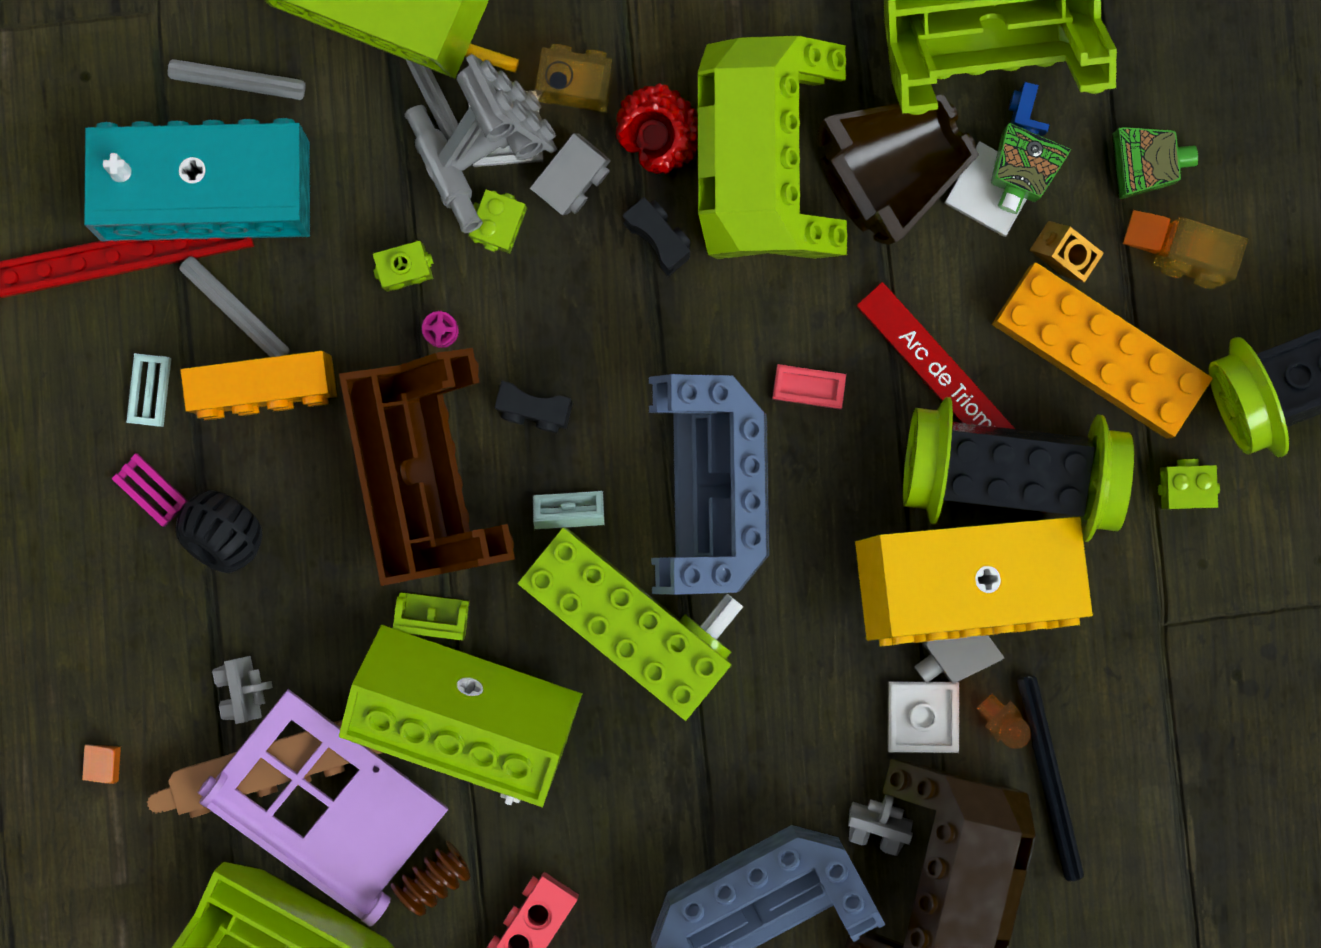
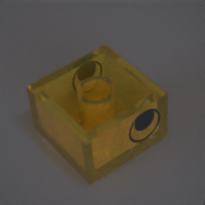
M551 44V48L542 47L535 87L538 101L607 113L614 74L613 59L606 58L607 53L598 50H586L585 54L571 52V47L561 44Z
M1179 217L1169 223L1162 249L1157 253L1153 265L1161 267V273L1167 276L1182 278V275L1195 278L1194 283L1198 286L1215 289L1216 286H1223L1236 279L1249 239Z

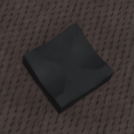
M643 197L623 214L625 219L624 225L631 233L644 238L654 248L660 260V267L668 277L690 259V240L679 227H676L674 230L671 229L666 223L668 221L666 218L668 217L667 213L656 200L649 203Z
M501 381L495 409L502 413L501 418L503 420L523 425L524 420L529 419L536 421L535 427L538 429L558 433L559 427L567 429L573 401H571V398L560 395L551 398L530 396L519 390L513 383Z

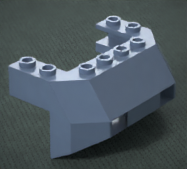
M669 374L649 377V384L653 385V406H649V413H673L676 546V557L651 558L652 565H655L656 587H652V594L677 595L740 592L769 556L767 414L734 376Z
M791 825L668 891L651 936L652 948H756L832 906L835 907L853 942L860 939V935L877 926L881 928L885 923L839 838Z

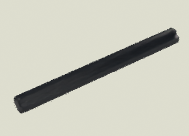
M1033 675L1021 677L1017 683L1063 875L1067 881H1077L1084 877V872L1038 681Z

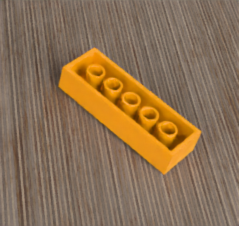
M1036 262L1029 266L991 324L1166 439L1176 436L1213 379Z

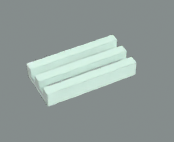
M134 353L126 423L164 426L171 365L170 357ZM143 362H148L142 417H137ZM157 363H161L155 418L153 419L151 418L156 366Z
M603 491L533 495L534 529L604 525Z

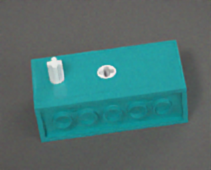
M288 118L275 119L273 123L260 124L258 120L242 119L238 121V124H224L220 120L203 121V125H189L185 121H169L167 126H153V123L138 121L133 122L132 127H118L117 124L111 122L97 123L96 127L85 128L84 225L100 241L310 237V142L300 123H295L293 119Z

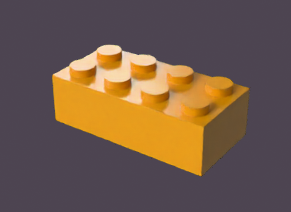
M324 351L181 369L186 412L197 414V419L215 420L225 418L224 412L232 411V414H238V416L258 414L259 407L267 406V409H273V411L294 409L295 402H302L303 405H308V407L329 404L328 398L337 397L332 356Z

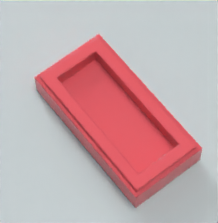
M777 364L772 400L842 409L847 374Z

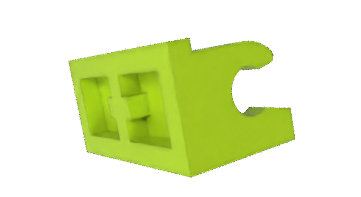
M400 592L396 601L393 629L408 634L464 640L470 601Z

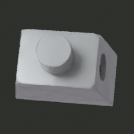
M988 635L948 640L942 639L922 642L930 655L915 665L914 668L926 684L942 672L951 683H956L1004 659V656Z

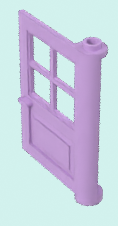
M287 689L216 778L209 776L198 791V794L202 796L199 803L210 809L371 927L385 912L391 900L388 895L381 891L448 811V807L366 746L340 738L341 728ZM291 720L322 742L298 773L266 751ZM328 747L359 769L334 800L304 779V776ZM260 758L291 779L290 783L268 810H265L236 789ZM297 785L328 806L304 837L273 816Z

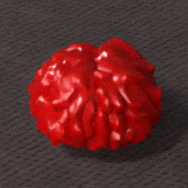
M661 83L655 86H644V89L640 88L634 91L633 95H627L625 100L621 101L622 108L619 109L616 117L618 125L615 135L619 143L628 152H639V164L645 170L655 174L662 172L666 174L673 168H682L683 163H688L695 157L696 150L698 149L697 110L691 107L690 101H685L680 96L681 93L679 91H671L667 85H662Z

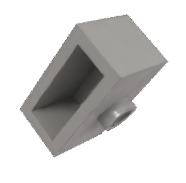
M573 133L530 189L561 215H568L570 211L576 214L587 201L588 197L584 194L590 186L594 184L597 187L610 172L606 166L611 160L583 136Z

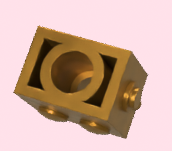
M1051 221L1047 222L1030 249L1032 253L1063 277L1081 282H1086L1104 254L1071 226Z

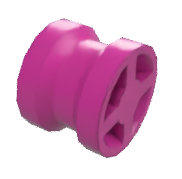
M436 311L427 315L424 319L422 334L433 346L445 348L456 341L459 328L451 315L443 311Z

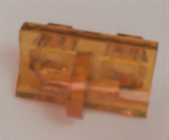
M990 694L977 707L980 715L988 722L985 725L986 729L997 742L1002 740L1004 745L1013 749L1022 748L1027 745L1031 736L1030 727L1022 719L1018 708L1011 701L1004 706L993 694Z

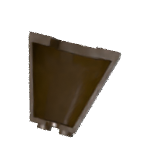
M944 94L936 96L938 109L928 110L924 114H902L899 103L832 115L825 118L819 126L818 145L821 147L824 145L826 153L825 157L821 158V163L829 185L849 218L862 232L868 229L875 234L873 239L876 242L889 245L901 240L979 156L973 137L969 133H962L956 125L958 120L957 110L953 104L947 101Z

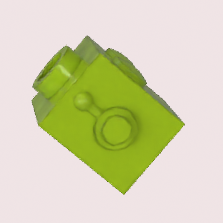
M486 189L481 203L475 202L473 205L483 223L477 230L470 232L469 237L474 243H482L485 249L489 251L501 250L510 254L527 210L526 204L516 201L515 196L509 193L500 195L496 191Z
M421 241L373 254L376 264L375 269H373L376 280L379 279L382 288L386 292L433 279L430 268L432 267L431 264H434L432 255L426 252L425 246ZM402 259H406L407 264L403 263Z
M1199 459L1177 460L1176 467L1160 468L1161 485L1158 486V493L1161 495L1162 509L1218 508L1220 485L1217 483V465L1199 466Z

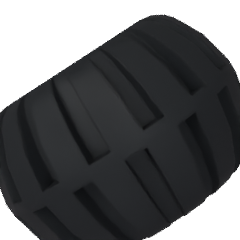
M208 490L192 497L183 505L176 521V536L185 550L204 565L219 572L232 573L245 567L255 558L261 545L262 527L254 514L234 498L218 491Z

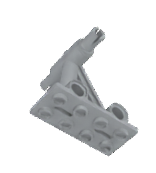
M473 54L466 57L469 66L463 69L456 79L470 107L448 142L444 134L434 128L425 106H414L405 113V118L408 120L416 136L415 148L421 155L426 170L435 183L442 203L447 208L452 209L463 233L473 232L483 223L470 200L472 190L462 172L463 170L499 147L504 149L510 146L517 160L532 158L543 150L551 154L557 150L552 140L556 137L555 132L546 119L542 120L538 112L541 105L533 92L530 90L528 92L524 91L518 81H510L502 70L496 71L488 60L482 61Z

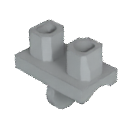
M251 656L224 661L225 665L213 669L214 683L217 687L229 686L231 699L220 701L221 719L235 720V724L262 718L260 705L265 704L263 690L273 688L272 681L261 682L259 669L253 670Z
M887 794L882 803L871 799L868 806L852 802L849 810V841L859 845H866L870 833L882 836L880 849L883 852L897 856L904 843L910 844L913 834L911 833L913 820L902 817L904 809L892 806L894 797Z

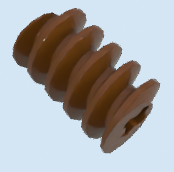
M445 841L448 853H444L438 848L434 850L438 859L436 862L428 857L424 858L426 870L423 871L416 865L412 867L416 878L411 879L405 874L401 876L404 883L403 888L395 883L391 884V888L399 901L409 911L418 916L426 914L425 905L431 908L437 905L436 896L442 899L448 897L447 887L457 890L460 885L458 878L462 881L470 879L471 875L466 861L457 848L449 841Z

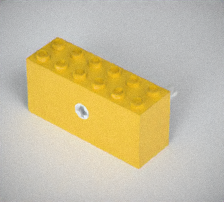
M1080 517L883 534L855 541L866 640H879L880 647L1080 625V618L1093 616Z

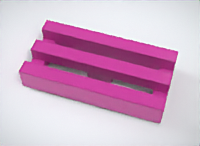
M137 453L112 478L162 527H165L188 501ZM137 465L177 502L174 506L165 500L134 470ZM127 476L131 477L168 513L163 516L125 478Z

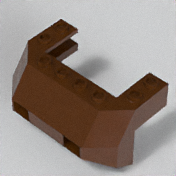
M473 348L437 352L397 366L339 373L381 586L515 559L513 552L514 542L510 535L508 524L473 531L469 529V513L465 508L462 493L463 483L458 473L455 458L456 447L451 438L448 423L449 412L444 403L443 394L480 383L478 377L479 366L474 357Z

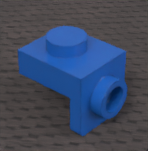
M1024 82L1019 91H1013L1008 110L1013 111L1011 124L1043 137L1048 132L1049 124L1030 119L1039 85Z

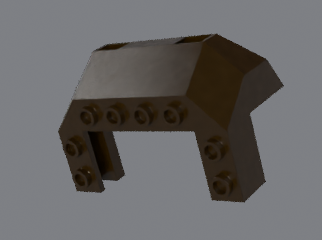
M891 759L883 793L936 810L907 935L903 944L882 935L868 932L866 936L860 935V939L853 942L848 933L845 948H1008L1036 836L1028 793L1010 786L969 780L918 763Z

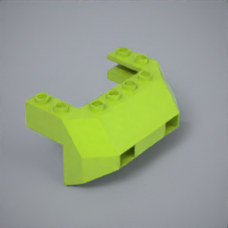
M884 0L885 30L891 79L902 114L920 115L928 110H937L938 102L931 84H936L937 79H946L951 75L963 73L980 75L988 70L1002 69L1014 71L1022 66L1037 65L1048 67L1056 62L1066 61L1080 92L1097 94L1105 89L1116 88L1117 49L1101 20V0Z
M802 36L735 38L706 45L698 69V215L709 256L716 259L770 253L817 259L847 255V220L800 214L799 83L817 86L824 84V78L845 81V45Z
M223 862L214 870L194 916L172 948H394V946L380 934L265 870Z

